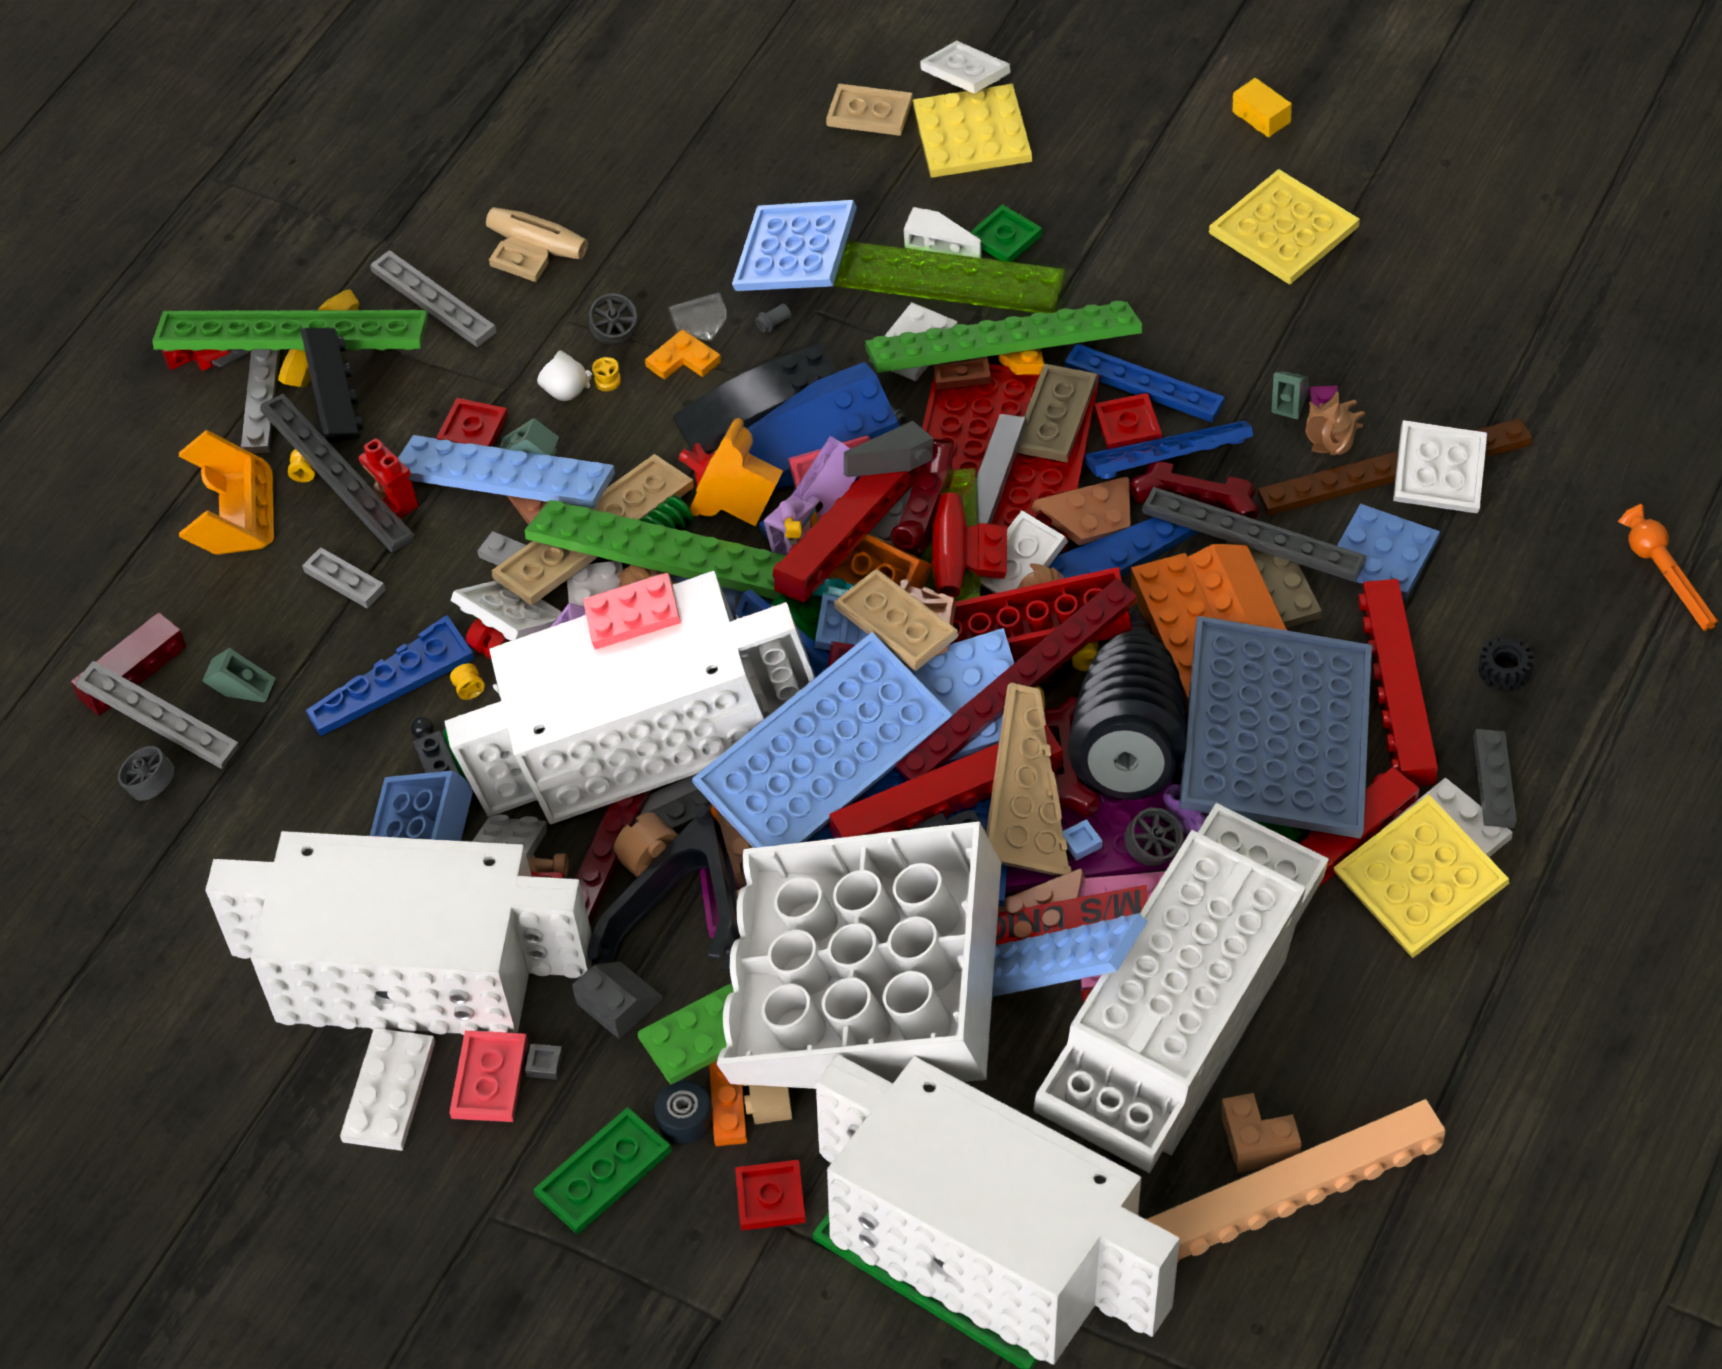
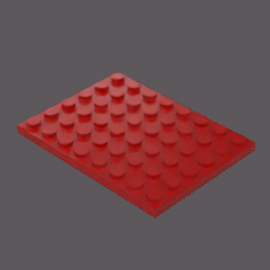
M989 364L991 384L937 390L934 375L922 429L933 439H943L953 444L952 468L954 476L950 488H945L943 494L956 493L960 495L964 511L999 414L1024 417L1040 374L1016 375L1008 366ZM1098 374L1097 384L1068 462L1017 453L992 524L1007 526L1008 529L1018 514L1024 511L1064 535L1068 542L1061 551H1067L1068 535L1051 524L1052 519L1041 510L1036 513L1032 509L1034 500L1079 489L1094 413V404L1099 387ZM933 519V522H932L931 527H930L931 534H932L931 537H933V523H934V519Z

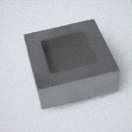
M531 1044L525 1068L526 1076L557 1080L563 1055L562 1047Z

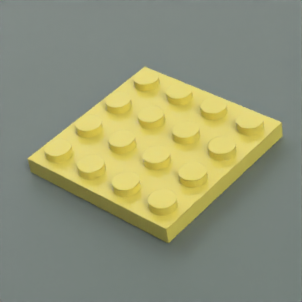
M1013 84L983 88L975 94L963 91L913 99L915 117L931 178L1032 162V153Z
M1278 169L1209 226V234L1290 285L1359 227L1360 219Z
M1429 794L1333 867L1336 875L1412 958L1510 884L1509 878Z

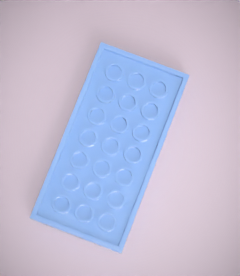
M871 632L694 776L692 783L753 848L806 842L829 822L830 813L849 806L895 768L900 761L953 715Z

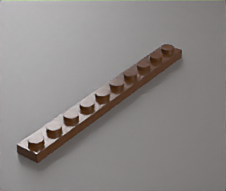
M1521 418L1474 430L1487 433L1485 457L1530 446L1532 442V437ZM1398 451L1258 488V497L1267 516L1393 483L1396 478Z

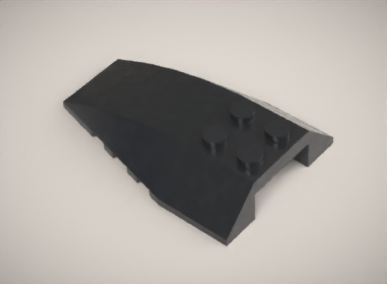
M810 343L760 362L739 376L698 398L673 415L691 452H693L692 449L695 443H700L704 452L711 454L718 450L734 419L741 418L744 422L743 426L748 428L814 381L835 374L838 370L822 343Z

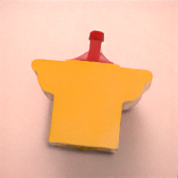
M741 418L733 420L718 450L713 453L706 454L701 444L695 443L692 449L693 452L683 449L679 455V460L695 471L697 494L689 508L693 516H698L699 514L713 516L720 510H723L756 526L783 473V470L749 453L753 444V437L750 431L743 426L744 422Z

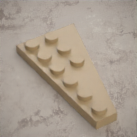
M1010 683L1007 686L986 835L1002 865L1060 877L1072 871L1071 866H1068L1066 854L1068 848L1061 826L1062 814L1055 774L1052 772L1050 763L1051 751L1050 745H1047L1044 728L1046 722L1040 689Z

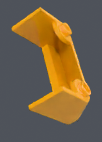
M205 430L179 452V457L200 467L204 485L208 489L219 493V516L208 510L179 532V537L216 555L264 549L274 540L272 469L259 456Z

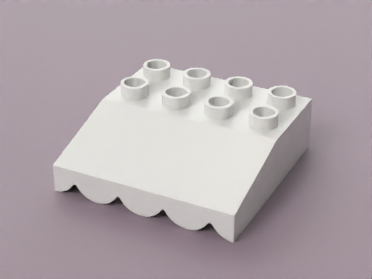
M980 821L743 849V867L747 885L741 888L737 898V923L740 939L735 940L730 954V974L734 991L727 996L724 1004L723 1027L727 1047L720 1051L717 1060V1066L730 1084L816 1089V1081L837 1054L891 1083H894L914 1056L962 1082L986 1080L1001 861Z

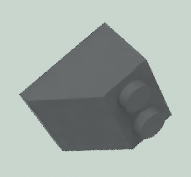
M620 961L593 965L572 984L576 1004L618 1039L625 1035L663 1000L661 994Z

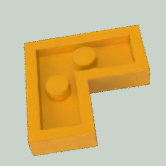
M683 329L645 359L646 367L664 380L683 364L701 377H704L721 363V355Z

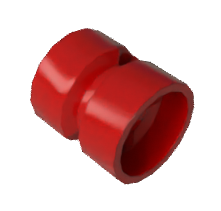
M479 618L472 623L466 636L467 645L477 652L485 654V657L491 661L490 648L512 641L505 638L503 633L497 629L484 625Z

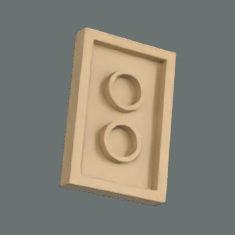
M838 84L826 117V124L829 127L901 136L913 101L912 93Z

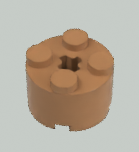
M653 812L644 813L636 817L639 822L632 827L627 824L619 833L614 844V852L617 854L616 858L636 878L679 835L658 814Z

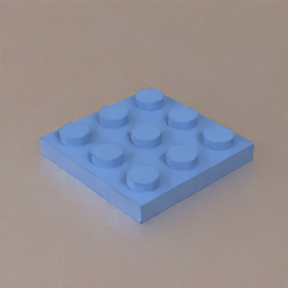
M1360 504L1337 546L1367 555L1366 563L1356 582L1363 584L1367 581L1398 579L1402 598L1407 599L1439 540L1440 531Z

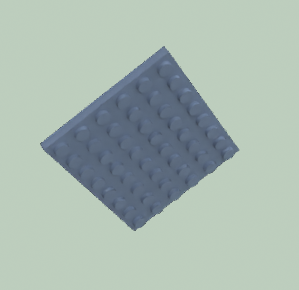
M1197 616L1186 724V752L1183 760L1179 808L1210 813L1214 805L1218 803L1253 821L1361 839L1364 831L1372 645Z

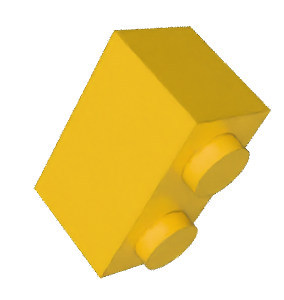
M1254 78L1233 92V112L1268 138L1291 123L1292 103L1257 78Z

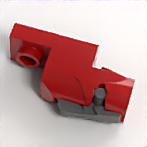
M191 349L162 350L170 370L195 360L201 371L213 366L222 367L230 361L251 352L244 349H228L225 351L217 349H202L199 351Z

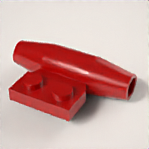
M945 493L940 496L933 523L932 568L937 594H945L953 598L959 596L966 568L976 573V576L1005 579L1007 573V526L979 523L978 525L967 527L962 497L956 493Z

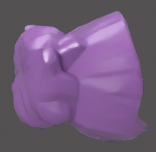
M1173 784L1167 788L1163 795L1166 810L1178 819L1183 829V836H1188L1191 830L1196 832L1200 830L1208 815L1205 812L1179 808L1181 785Z

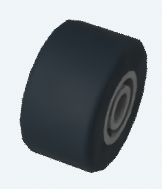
M677 1081L672 1085H667L659 1092L655 1101V1116L661 1133L667 1139L680 1144L692 1143L701 1139L709 1132L713 1124L712 1103L707 1091L701 1085L691 1081Z

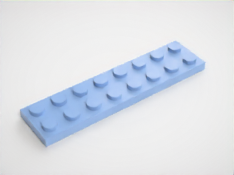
M416 435L412 436L398 457L410 470L411 476L408 478L411 481L546 502L549 500L561 501L595 509L615 475L614 465L507 450L472 443H456L449 440H437L436 438Z
M1137 913L995 946L992 997L1116 972L1147 921Z

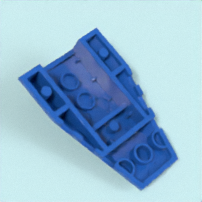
M866 362L814 381L747 429L753 437V444L749 453L783 470L774 489L780 490L781 487L794 486L788 458L822 449L830 436L841 443L866 435L871 440L898 428L899 423L877 375Z

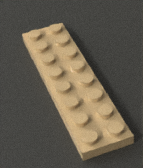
M653 454L607 487L595 509L592 510L612 513L640 521V518L643 516H648L650 510H656L658 504L664 503L667 497H672V495L682 497L693 489V479ZM532 541L492 570V577L532 606L598 557Z

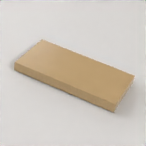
M877 568L834 601V607L837 611L868 635L873 632L895 656L915 671L958 638L957 629Z

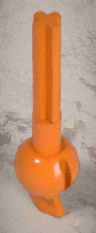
M1642 504L1628 509L1618 522L1631 528L1628 542L1632 551L1640 557L1653 559L1703 631L1715 627V623L1718 620L1666 549L1669 544V535L1666 528L1658 521L1652 519L1645 520L1644 506Z

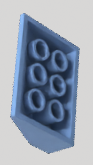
M454 771L385 777L370 836L461 841L473 794L469 781Z

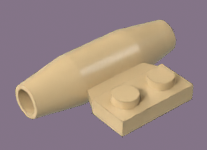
M495 207L491 208L487 215L486 226L508 238L499 243L489 258L491 267L537 282L548 265V254L574 259H582L586 254L588 241L562 225L525 212Z

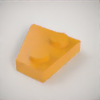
M1041 348L999 355V362L1008 366L1016 375L1041 374L1044 366Z

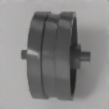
M609 293L598 297L593 302L589 311V327L596 339L605 344L617 345L629 340L634 334L637 325V313L631 300L621 294ZM612 303L620 304L622 306L617 310L616 308H613ZM608 304L607 312L599 309V307ZM626 309H628L632 314V317H624L620 315ZM594 313L605 318L593 323ZM620 323L632 324L627 331H625ZM606 325L608 329L605 334L597 328ZM616 329L621 333L617 335H611L612 330Z
M146 746L135 751L124 761L118 772V781L132 798L144 801L157 796L169 785L174 776L175 767L160 748Z
M1148 808L1141 811L1127 825L1124 834L1125 846L1129 854L1137 862L1146 866H1159L1167 863L1181 848L1183 829L1178 819L1169 811L1162 808ZM1142 818H1153L1152 828ZM1159 821H1161L1167 827L1163 828L1162 826L1158 825ZM1137 823L1146 834H1134L1135 824ZM1167 833H1171L1173 842L1164 838ZM1136 840H1142V844L1144 846L1143 849L1138 845ZM1160 844L1172 849V851L1164 856ZM1154 848L1156 856H1153L1146 852L1148 851V849Z

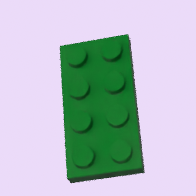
M627 1107L533 1189L534 1194L578 1235L672 1152L671 1145Z

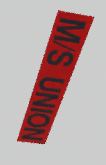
M1147 884L1025 907L1018 914H1010L1008 911L999 912L997 917L996 945L1023 940L1017 938L1013 931L1014 926L1020 921H1027L1031 924L1032 933L1028 937L1032 938L1046 933L1062 931L1063 929L1098 923L1102 920L1107 921L1120 916L1140 914L1148 901ZM1051 909L1057 910L1061 916L1059 923L1053 927L1046 926L1042 921L1043 914Z

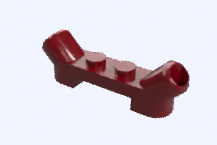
M933 439V460L921 465L900 522L891 531V541L896 548L905 550L913 555H918L928 546L932 535L930 527L937 511L939 498L943 495L945 488H950L954 476L952 468L954 446L950 441Z
M1157 461L1149 463L1145 474L1133 478L1130 483L1131 495L1139 504L1145 503L1153 487L1255 520L1259 511L1258 506L1252 500L1255 487L1250 482L1240 478L1228 476L1226 484L1175 474L1174 464Z
M1069 697L1058 708L1044 709L1046 724L1063 749V774H1055L1061 810L1071 809L1082 817L1087 818L1097 811L1100 805V797L1097 791L1078 780L1079 777L1073 770L1069 760L1068 743L1077 702L1076 697Z

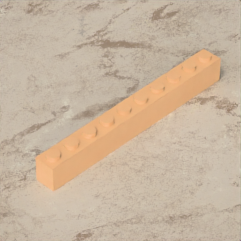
M1425 1099L1146 1220L1180 1238L1178 1263L1180 1259L1189 1255L1197 1256L1204 1253L1210 1246L1219 1242L1228 1243L1234 1240L1238 1234L1249 1229L1258 1230L1265 1226L1268 1221L1279 1216L1281 1218L1288 1217L1302 1206L1318 1204L1332 1193L1348 1191L1355 1183L1364 1179L1373 1180L1379 1177L1385 1170L1394 1166L1398 1168L1410 1163L1413 1158L1422 1154L1430 1155L1435 1153L1443 1146L1445 1128Z

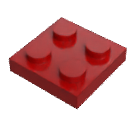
M1148 393L1094 404V412L1107 449L1162 438V432Z
M456 398L436 438L437 440L493 447L508 417L507 408Z
M799 1160L735 1167L741 1231L806 1223Z

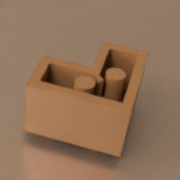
M1254 1093L1222 1099L1221 1119L1236 1173L1267 1168L1301 1152V1140L1293 1115L1261 1121Z

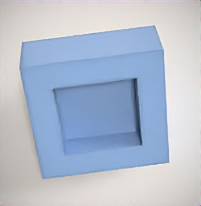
M1087 819L1063 831L1067 848L1076 861L1102 848L1101 838Z

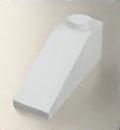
M913 207L904 227L905 248L981 262L982 252L981 240L937 211Z

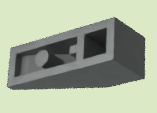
M911 421L845 451L844 475L846 477L913 470L933 460V437L914 421Z

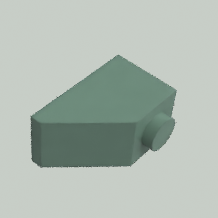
M1285 371L1275 372L1273 376L1271 413L1298 419L1308 397L1309 377Z
M533 418L504 436L499 448L554 456L557 451L555 446L559 436Z
M228 648L211 659L202 682L226 697L265 702L276 678Z

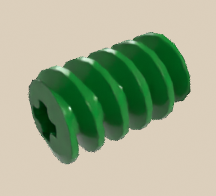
M672 495V497H667L664 503L658 504L656 510H650L648 516L640 518V521L663 525L673 529L677 527L680 530H684L686 528L685 522L691 524L694 518L687 504L679 496Z

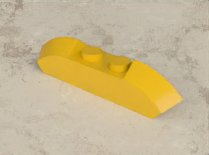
M348 289L326 300L318 310H358L360 303L351 289ZM289 350L279 373L278 380L280 382L297 387H306L311 376L305 350Z

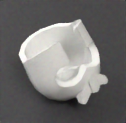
M560 350L556 353L553 360L544 366L537 380L538 384L557 400L570 401L579 396L584 387L586 389L590 387L589 380L591 379L592 372L585 370L579 362Z

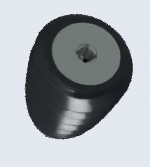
M1143 615L1131 617L1132 631H1126L1114 636L1094 657L1081 684L1068 743L1069 760L1077 776L1088 787L1098 793L1120 800L1144 799L1162 791L1170 783L1175 771L1182 764L1186 752L1185 699L1179 671L1169 650L1152 632L1148 619Z

